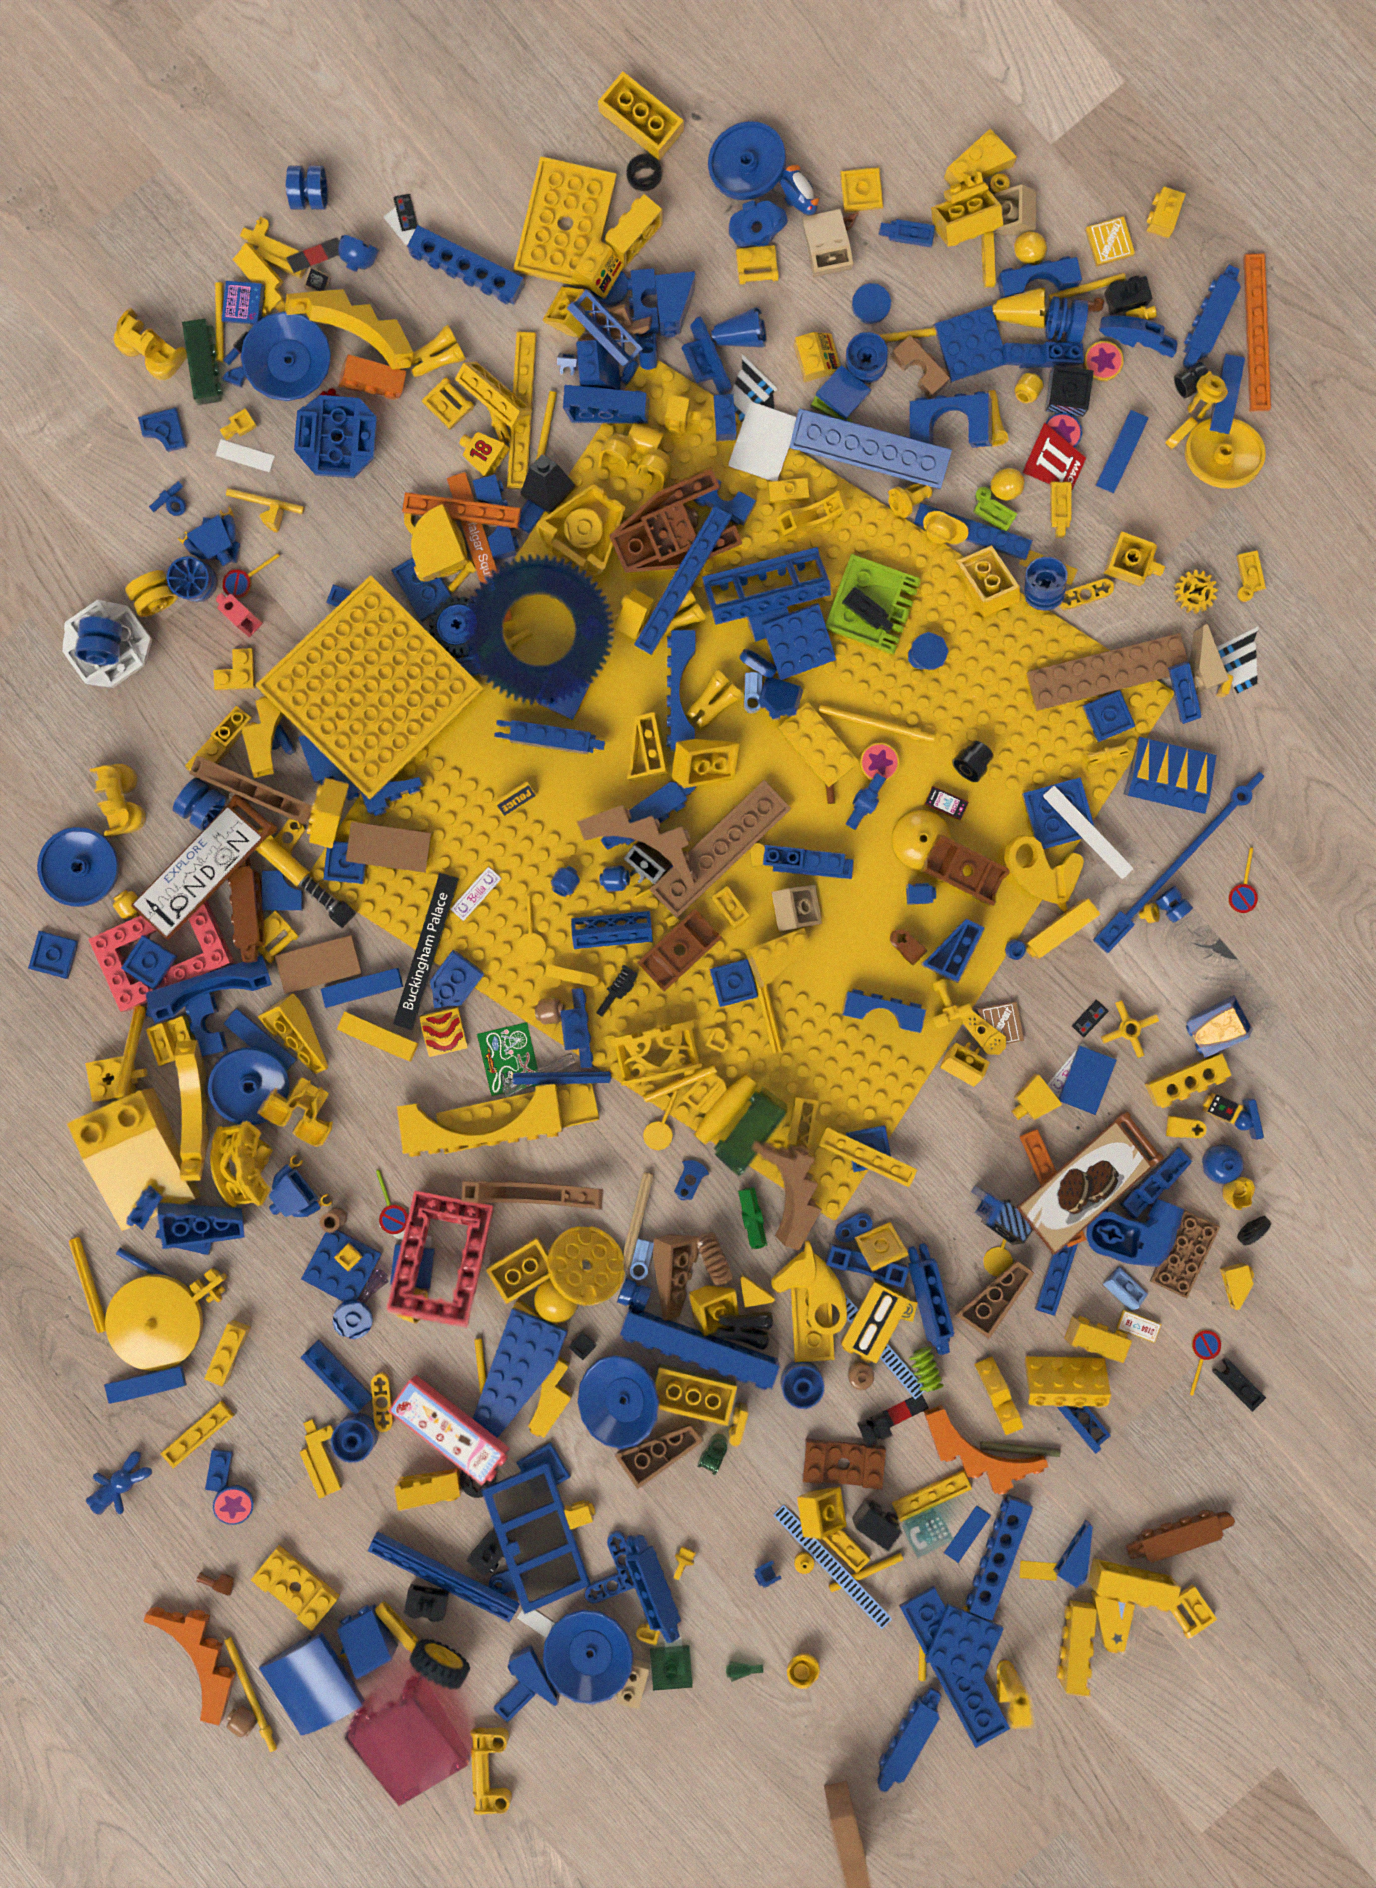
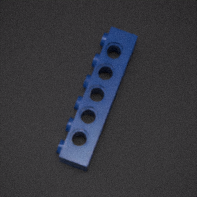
M417 225L407 245L410 256L418 261L422 259L428 262L430 267L436 270L440 268L452 278L458 277L470 287L476 286L488 296L492 294L498 297V300L504 304L510 303L515 305L525 285L523 277ZM429 247L435 248L433 252H426V249ZM446 256H452L450 261L443 260ZM465 264L470 265V267L467 270L461 269V267ZM481 273L488 274L484 279L478 278ZM498 282L505 283L503 287H496Z
M1009 1494L1000 1504L1001 1513L999 1518H996L994 1521L992 1537L989 1536L987 1540V1552L980 1559L979 1567L981 1568L979 1574H975L972 1583L974 1586L972 1593H968L966 1598L969 1613L991 1621L995 1615L1033 1510L1030 1502ZM1010 1515H1016L1014 1522H1007ZM1003 1534H1009L1008 1540H1000ZM996 1553L1003 1554L1001 1559H993ZM989 1572H996L994 1578H986ZM982 1591H989L988 1596L984 1598L980 1597V1593Z

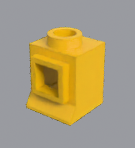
M585 1499L572 1503L571 1506L565 1505L564 1508L570 1530L593 1522L594 1515L596 1514L594 1504L589 1503V1500L585 1501Z

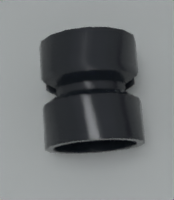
M1202 362L1191 366L1190 371L1184 370L1174 376V384L1181 397L1186 399L1197 392L1196 385L1198 380L1208 373L1207 367Z
M883 1412L873 1415L872 1420L865 1419L857 1423L867 1447L878 1443V1439L885 1440L893 1436Z

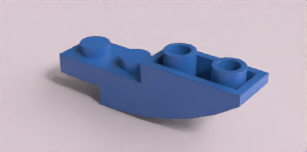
M1106 316L1100 320L1099 332L1120 341L1124 345L1134 348L1136 343L1139 342L1144 347H1150L1161 355L1171 358L1177 352L1178 341L1165 335V326L1129 316Z
M1005 343L1003 345L1004 365H1018L1019 368H1053L1054 365L1064 367L1083 364V343Z
M765 845L763 865L844 875L846 854Z

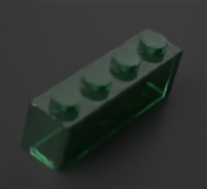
M205 318L182 322L193 398L198 405L222 402L221 395L224 392L222 384L218 380L221 372L219 364L215 360V356H217L216 345L212 341V337H215L214 328Z

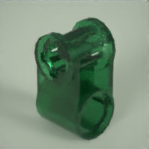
M715 1434L711 1437L697 1464V1467H703L711 1471L713 1475L717 1474L728 1449L727 1439L723 1434ZM715 1442H722L724 1446L721 1449H717L713 1444Z

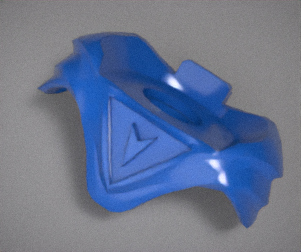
M751 200L742 205L743 210L731 216L729 235L735 244L740 247L750 245L767 246L773 237L786 226L788 222L786 212L770 201L765 200L756 203ZM762 223V229L757 233L753 232V225Z

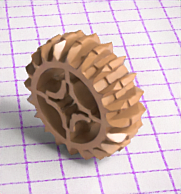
M715 1233L702 1234L697 1238L696 1243L713 1283L716 1286L724 1285L731 1281L733 1276Z

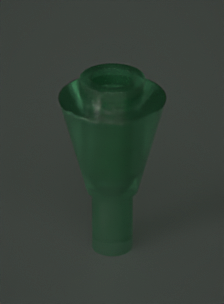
M729 1661V1665H726V1676L730 1678L731 1682L751 1674L763 1673V1665H750Z

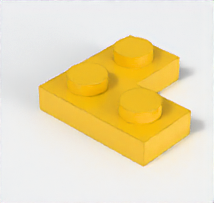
M232 649L233 669L213 670L214 690L255 689L253 649Z

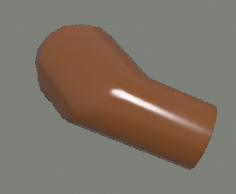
M1095 298L1094 302L1088 301V311L1100 312L1104 308V300L1102 298Z

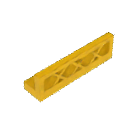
M478 362L463 363L455 380L510 428L516 427L521 416L531 414L532 409Z
M794 1097L786 1149H788L790 1144L796 1146L801 1140L809 1150L811 1149L818 1100ZM803 1102L813 1104L812 1112L806 1117L802 1113ZM806 1121L810 1126L809 1132L802 1136L798 1131L799 1124Z

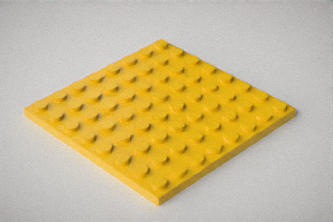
M371 575L255 684L369 800L484 690Z

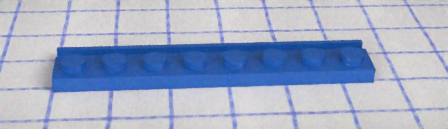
M378 1531L369 1546L368 1552L509 1623L520 1605L519 1602Z

